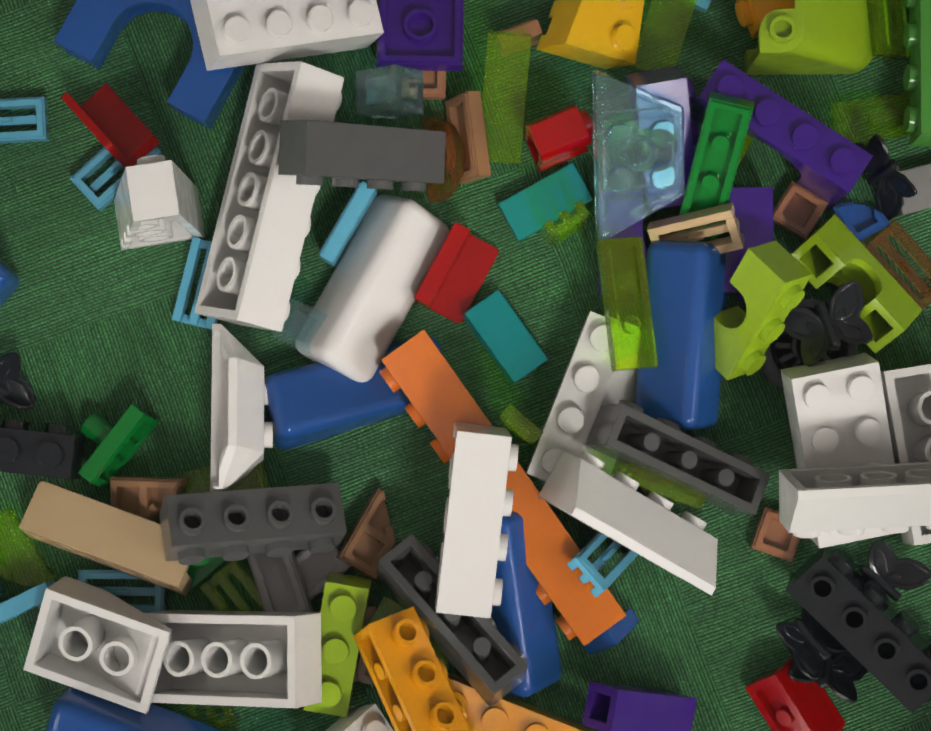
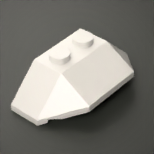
M212 324L210 492L232 491L264 460V448H273V422H264V405H268L264 366L222 324Z

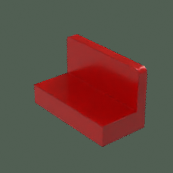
M107 83L82 105L68 92L60 97L100 143L124 167L135 166L137 159L145 157L160 143Z
M455 222L414 297L415 302L456 324L462 323V315L469 310L495 262L499 250L471 235L470 229Z
M792 656L778 669L753 679L745 687L772 731H841L846 725L824 688H820L815 682H798L789 678V666L794 662Z

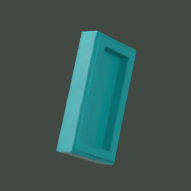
M571 163L498 203V207L519 243L593 202V198L574 164Z
M499 290L462 315L511 386L548 360Z

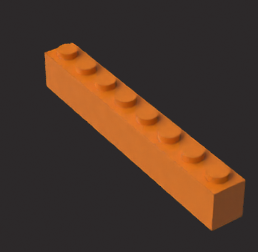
M424 329L381 359L386 367L379 371V373L393 393L400 388L403 390L411 402L404 407L418 428L425 424L430 428L436 437L430 442V445L444 464L450 461L455 449L456 439L452 438L454 422L492 426ZM517 462L516 472L508 471L506 489H513L512 511L517 512L523 518L526 565L539 582L536 594L544 606L552 601L561 615L555 621L569 641L577 636L583 646H585L627 615L608 588L595 598L590 592L594 585L590 581L583 584L578 578L582 571L578 567L572 571L567 566V563L580 549L547 502L538 497L540 492Z

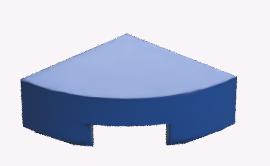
M847 202L830 209L832 214H835L859 241L890 225L888 219L880 211L863 204Z
M631 608L624 611L627 615L583 646L589 655H595L618 644L638 624L639 619Z

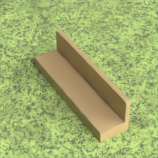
M45 481L39 482L18 527L32 539L184 596L187 595L193 581L186 573L189 565H181L178 560H165L161 524Z

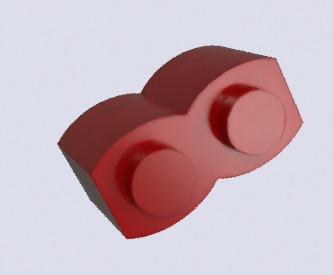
M573 104L526 124L524 138L538 171L542 172L588 152V145L592 141L591 135L595 133V129L587 110L579 111L578 107Z

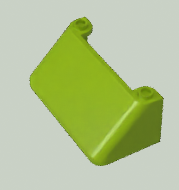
M795 0V8L771 11L760 23L758 47L746 50L744 53V73L747 75L853 74L860 72L870 63L874 54L873 0Z

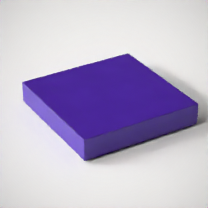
M379 0L378 10L384 33L377 39V70L462 71L464 0Z

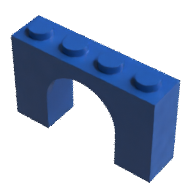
M76 0L54 42L64 52L98 70L101 69L123 28L134 18L150 12H165L182 19L191 29L193 50L190 61L167 103L174 111L211 130L245 66L206 70L190 0Z

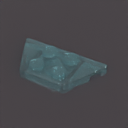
M596 70L592 71L595 231L598 240L604 241L685 195L684 108L680 104L663 97H657L642 88L626 84L608 76L604 72Z

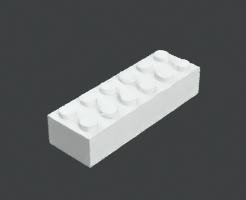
M302 61L256 64L194 313L236 325L282 332L284 322L290 313L289 301L294 280L297 278L301 268L300 256L304 240L311 228L310 216L314 199L321 186L297 185L296 176L278 175L280 120L334 122L335 114L342 102L341 90L344 77Z

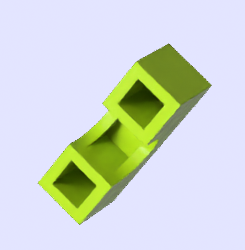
M835 214L791 253L797 261L812 273L809 282L815 289H818L824 283H832L837 287L852 280L860 283L864 293V308L859 317L868 324L873 334L872 341L867 343V345L875 354L903 333L923 310Z
M776 240L748 248L729 281L742 294L746 303V313L739 306L723 310L714 317L715 369L727 381L744 374L750 376L763 366L766 361L765 352L770 344L783 333L785 329L783 322L789 312L804 298L805 291L803 289L812 276V273Z
M329 572L325 581L320 610L322 702L304 706L303 710L347 718L359 653L353 636L364 627L372 579Z

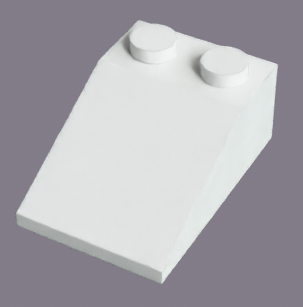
M64 576L45 590L23 670L146 714L149 712L172 630L108 591Z

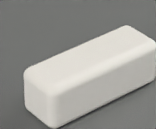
M387 194L377 196L296 339L297 350L311 361L326 365L354 381L361 383L369 381L374 376L381 363V359L384 358L415 301L414 297L447 238L449 234L447 225L414 200Z

